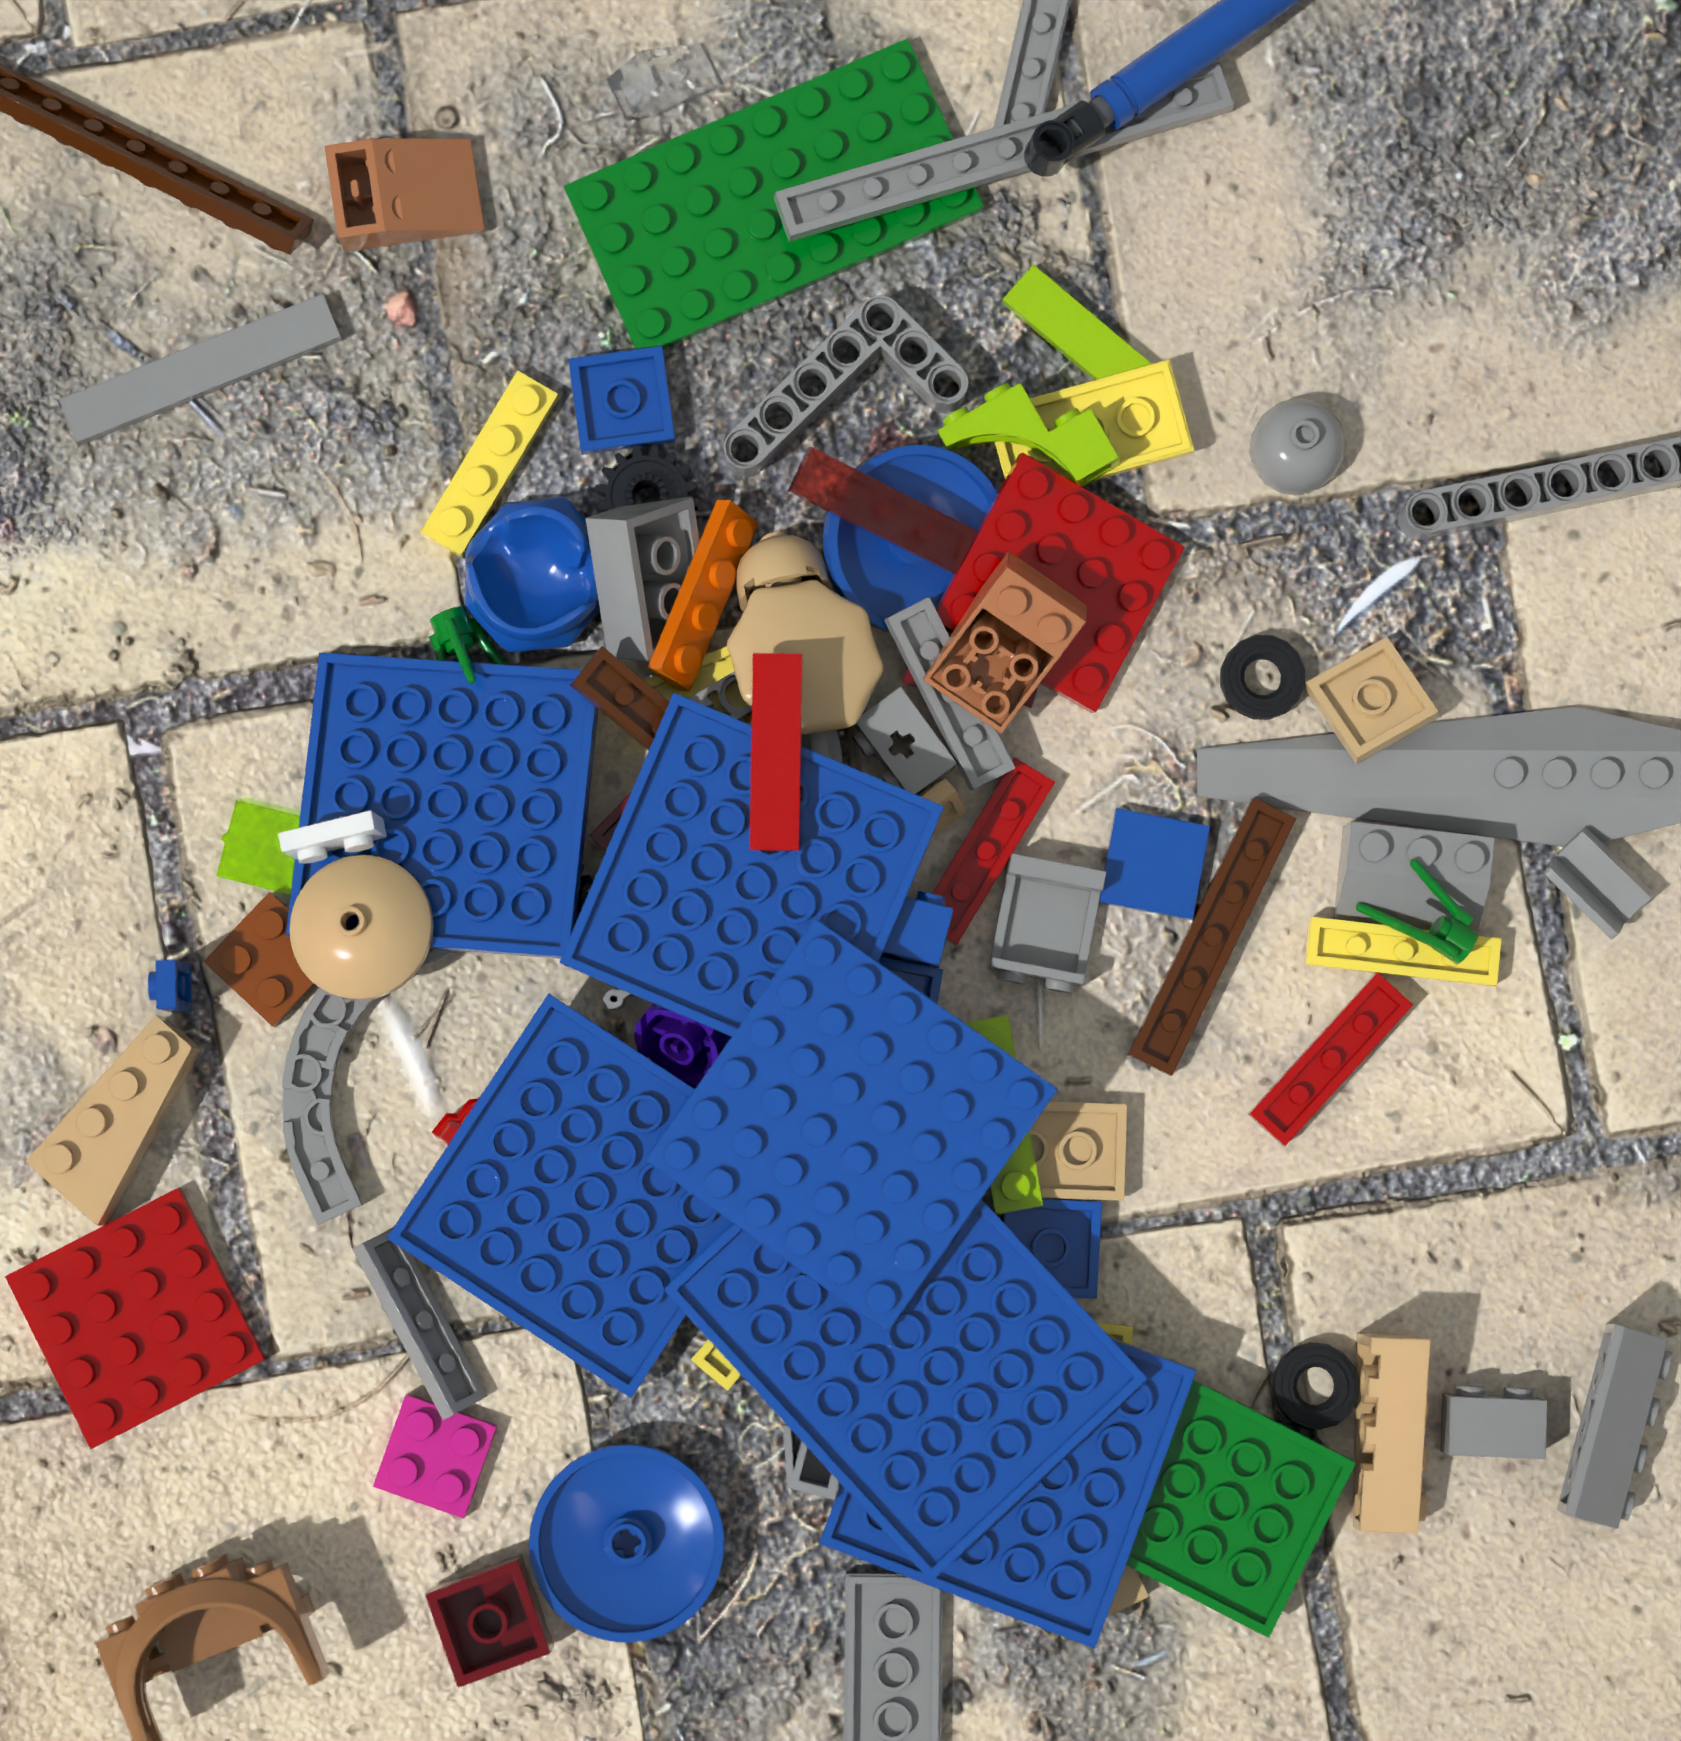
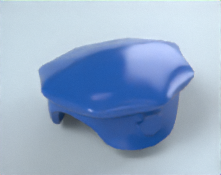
M565 497L507 502L503 504L466 547L465 608L497 644L508 652L568 647L575 642L585 627L600 612L586 519L579 513L573 503Z

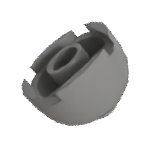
M1295 398L1279 402L1262 415L1251 434L1249 454L1251 462L1253 461L1256 470L1260 473L1259 477L1265 485L1282 494L1301 496L1325 486L1333 479L1343 462L1345 437L1340 421L1329 408L1315 400Z

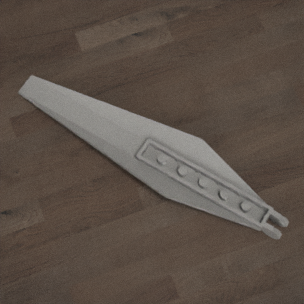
M1568 707L1429 723L1357 765L1336 734L1197 749V797L1249 804L1252 798H1256L1274 808L1564 847L1586 826L1603 843L1681 823V730L1582 707Z

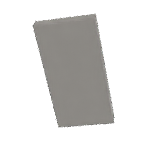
M846 1572L844 1741H941L942 1590L895 1572Z

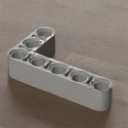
M884 295L872 296L856 309L728 434L723 446L726 466L730 472L740 477H751L759 473L879 356L929 407L936 412L944 414L956 411L965 402L969 384L967 374L895 300ZM875 312H883L891 317L893 324L886 330L877 331L869 326L867 319ZM848 344L857 349L859 357L852 363L844 364L836 360L833 352L840 345ZM916 345L924 350L926 358L919 364H909L902 359L900 352L906 346ZM808 377H817L824 382L826 389L820 395L811 397L802 393L799 385ZM949 378L957 383L959 392L950 398L941 397L935 392L933 385L939 379ZM780 409L788 412L792 417V422L789 426L780 430L770 427L765 420L767 415L773 410ZM742 442L752 443L758 449V455L750 462H739L732 455V450L737 444Z

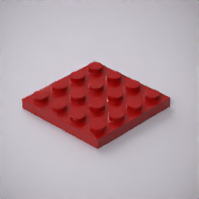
M1021 453L1015 460L935 609L945 629L952 633L981 587L1007 552L1010 551L1087 605L1086 623L1040 684L1090 713H1096L1185 547L1085 488L1077 486L1073 481L1030 456Z
M176 1188L5 1276L90 1450L267 1359L182 1188Z

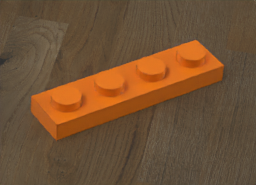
M717 499L647 667L676 690H691L735 583L740 559L748 551L759 524L731 500Z

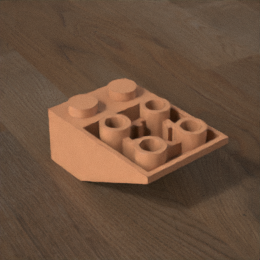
M471 138L365 139L324 146L337 236L345 252L485 232Z
M1008 551L979 590L925 674L923 681L1002 734L1086 623L1087 605Z

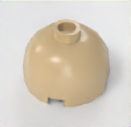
M773 532L763 536L759 542L754 544L741 557L737 568L736 590L740 609L744 612L750 595L759 588L778 587L808 580H817L833 591V584L824 556L812 542L794 535H787L784 532Z

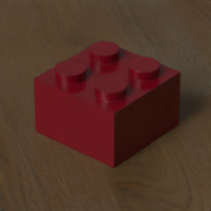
M522 1554L433 1586L425 1593L457 1688L551 1654L554 1648L551 1634Z

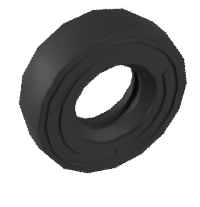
M1254 635L1239 641L1226 654L1220 668V687L1226 701L1237 713L1253 720H1271L1287 713L1299 701L1305 687V667L1299 653L1287 641L1273 635ZM1258 659L1274 663L1281 675L1278 689L1269 695L1253 693L1245 682L1247 666Z
M1309 1342L1292 1348L1280 1359L1273 1372L1272 1393L1276 1406L1288 1420L1306 1429L1322 1430L1338 1425L1350 1415L1358 1400L1359 1379L1354 1365L1343 1352L1328 1344ZM1312 1367L1326 1370L1331 1375L1334 1383L1333 1393L1330 1398L1318 1405L1304 1402L1297 1390V1382L1300 1375L1306 1369Z

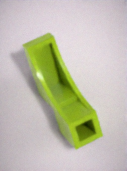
M1009 383L996 387L984 396L986 403L972 411H969L967 407L956 410L943 419L942 422L945 426L937 430L946 449L952 452L971 445L987 442H1008L1032 448L1055 461L1066 471L1074 483L1081 487L1120 465L1118 455L1091 408L1083 413H1080L1079 409L1076 408L1063 414L1053 422L1056 428L1048 432L1021 383L1012 388Z

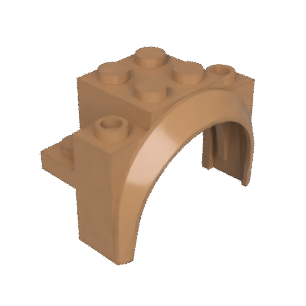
M226 1554L218 1556L191 1570L192 1577L183 1580L182 1574L179 1572L153 1583V1586L144 1589L147 1597L134 1605L138 1614L136 1621L134 1615L105 1627L108 1635L98 1640L95 1644L132 1741H163L149 1705L146 1682L153 1680V1677L170 1671L173 1673L259 1638L273 1629L279 1633L288 1645L308 1687L325 1679L330 1671L309 1619V1616L315 1612L309 1593L300 1596L288 1562L274 1567L270 1559L246 1568L242 1557L229 1562ZM158 1639L163 1650L161 1653H159L155 1645Z

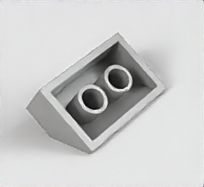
M693 497L621 506L585 518L606 649L618 659L650 661L700 542Z
M1351 821L1343 826L1334 919L1384 925L1356 910L1358 903H1364L1407 924L1424 930H1430L1433 923L1442 915L1448 919L1453 915L1411 868L1410 861L1417 859L1457 905L1474 917L1469 927L1478 932L1491 883L1495 838Z

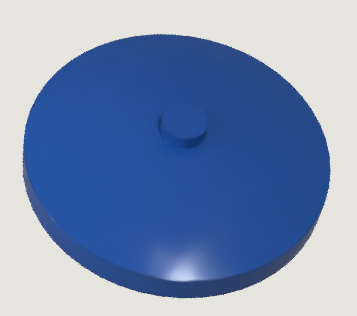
M929 445L900 446L887 449L866 459L851 471L840 484L832 498L825 518L823 530L824 559L835 590L841 597L863 607L868 614L871 626L888 633L890 631L884 619L930 597L936 608L998 492L985 474L973 463L952 451Z
M616 1444L598 1448L580 1456L563 1468L543 1492L533 1514L529 1535V1555L532 1571L541 1593L552 1609L564 1621L587 1635L621 1643L654 1639L675 1630L688 1621L703 1606L717 1582L723 1562L725 1546L724 1527L719 1507L709 1487L699 1474L678 1457L661 1449L640 1444Z

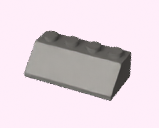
M1606 1324L1558 1502L1557 1510L1570 1517L1616 1529L1619 1527L1620 1519L1629 1520L1635 1500V1493L1628 1491L1633 1472L1641 1474L1648 1450L1647 1445L1641 1444L1645 1425L1654 1426L1660 1406V1399L1653 1397L1658 1378L1666 1380L1672 1361L1673 1352L1666 1350L1668 1340L1625 1326Z

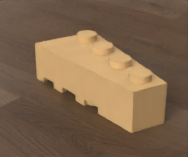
M156 1015L25 1162L97 1226L110 1223L125 1189L129 1187L137 1172L136 1168L149 1144L153 1142L160 1129L159 1125L170 1104H173L201 1048L166 1017Z
M1357 1333L1356 1373L1359 1379L1358 1400L1355 1404L1354 1460L1356 1464L1354 1466L1353 1527L1359 1531L1418 1533L1419 1521L1426 1520L1427 1498L1426 1493L1421 1492L1422 1472L1427 1471L1428 1449L1427 1444L1424 1443L1425 1424H1427L1429 1416L1427 1388L1430 1366V1339L1411 1334Z

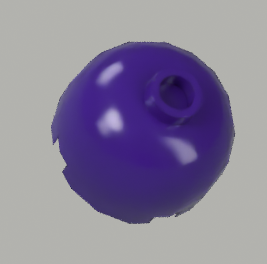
M654 1003L636 1023L634 1041L639 1053L647 1058L649 1057L653 1062L694 1089L699 1085L731 1039V1036Z

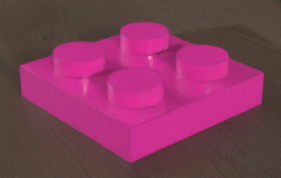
M407 1393L405 1394L373 1487L464 1519L498 1425L462 1412L443 1421L433 1402Z

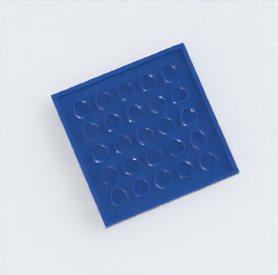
M319 653L299 828L371 810L383 818L387 837L373 840L374 846L363 851L346 852L345 848L327 852L328 857L314 863L302 864L296 859L294 862L286 935L290 937V918L295 901L304 885L316 872L344 857L372 855L388 859L400 865L421 884L429 899L433 914V937L430 949L561 959L577 919L599 709L570 686L581 670L471 663L476 676V682L470 684L467 682L459 662ZM353 914L347 918L346 928L348 931L356 929L359 925V917L357 914Z
M673 692L559 963L732 1037L815 918L877 962L880 961L944 806L801 746L800 851L750 850L752 725Z
M815 918L645 1161L888 1332L1058 1088Z
M548 993L389 1233L387 1239L632 1398L686 1316L663 1289L734 1223L645 1161L695 1089Z
M1111 1338L1148 1379L932 1582L842 1484L839 1487L819 1544L1095 1649L1196 1369Z

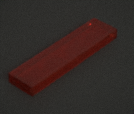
M813 447L807 448L788 492L953 575L959 571L978 532Z

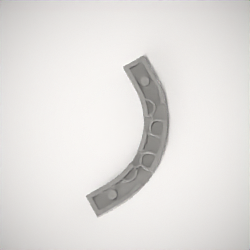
M429 949L428 955L420 969L458 951ZM320 987L304 1010L294 1032L286 1057L282 1080L283 1133L288 1156L317 1225L364 1205L337 1142L333 1125L332 1088L336 1066L345 1041L359 1017L376 999L351 1000L341 998Z

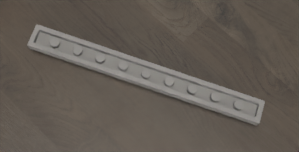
M1220 63L1210 64L1141 114L1133 116V119L1121 128L1115 130L1109 126L1106 127L1104 137L1075 157L1231 112L1234 102ZM1075 104L776 191L774 201L787 239L791 242L1031 171L1024 161V151L1035 129L1041 123L1054 120ZM1048 141L1039 142V146L1045 154L1049 156L1059 155V150L1053 143Z

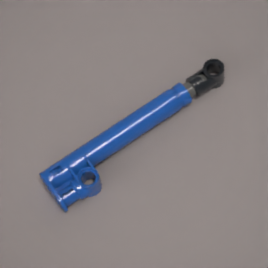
M1301 0L1218 1L1112 75L1110 80L1107 79L1092 89L1090 92V102L1087 103L1081 100L1054 120L1041 123L1035 129L1024 151V161L1027 167L1034 174L1042 177L1057 174L1064 167L1065 163L1104 137L1106 127L1109 126L1115 130L1121 128L1131 121L1133 116L1141 114ZM1048 141L1053 143L1058 148L1059 155L1049 156L1041 150L1039 142Z

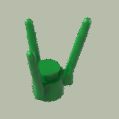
M464 606L444 610L430 619L434 634L429 636V639L435 651L436 660L447 661L445 649L449 655L456 654L468 683L474 684L476 682V676L466 651L474 646L473 637L493 664L507 665L483 632L481 625L474 618H469Z
M1417 859L1410 861L1411 868L1453 915L1448 919L1443 915L1440 916L1433 923L1430 930L1425 932L1364 903L1356 905L1358 912L1429 945L1455 964L1461 963L1469 955L1478 938V933L1469 927L1474 917L1457 905Z

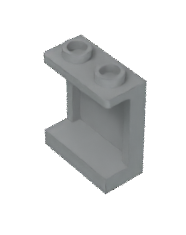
M1011 854L1008 861L988 967L990 970L998 971L997 979L1025 985L1027 977L1046 980L1045 989L1071 994L1073 993L1074 986H1084L1100 892L1103 891L1106 871Z

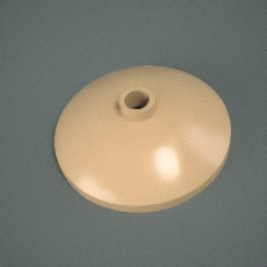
M372 855L344 857L316 872L300 891L290 918L291 946L302 971L321 989L341 998L351 1000L379 998L396 991L406 984L418 972L425 961L433 937L432 909L421 884L400 865L388 859ZM357 914L359 917L358 927L348 931L346 928L347 918Z

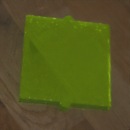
M236 800L228 833L223 834L221 837L225 844L216 876L291 895L295 859L281 852L278 833L299 828L300 816Z

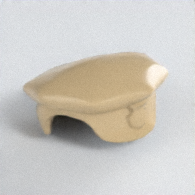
M817 580L754 590L749 597L741 618L727 640V649L731 656L739 691L742 698L751 707L753 653L803 654L802 735L845 729L855 725L861 718L883 673V663L877 650L867 612L860 605L841 597Z

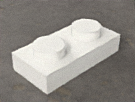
M371 810L278 833L281 852L295 860L298 859L299 863L302 864L322 861L328 857L327 852L345 848L346 852L367 850L374 846L373 840L387 837L383 818Z

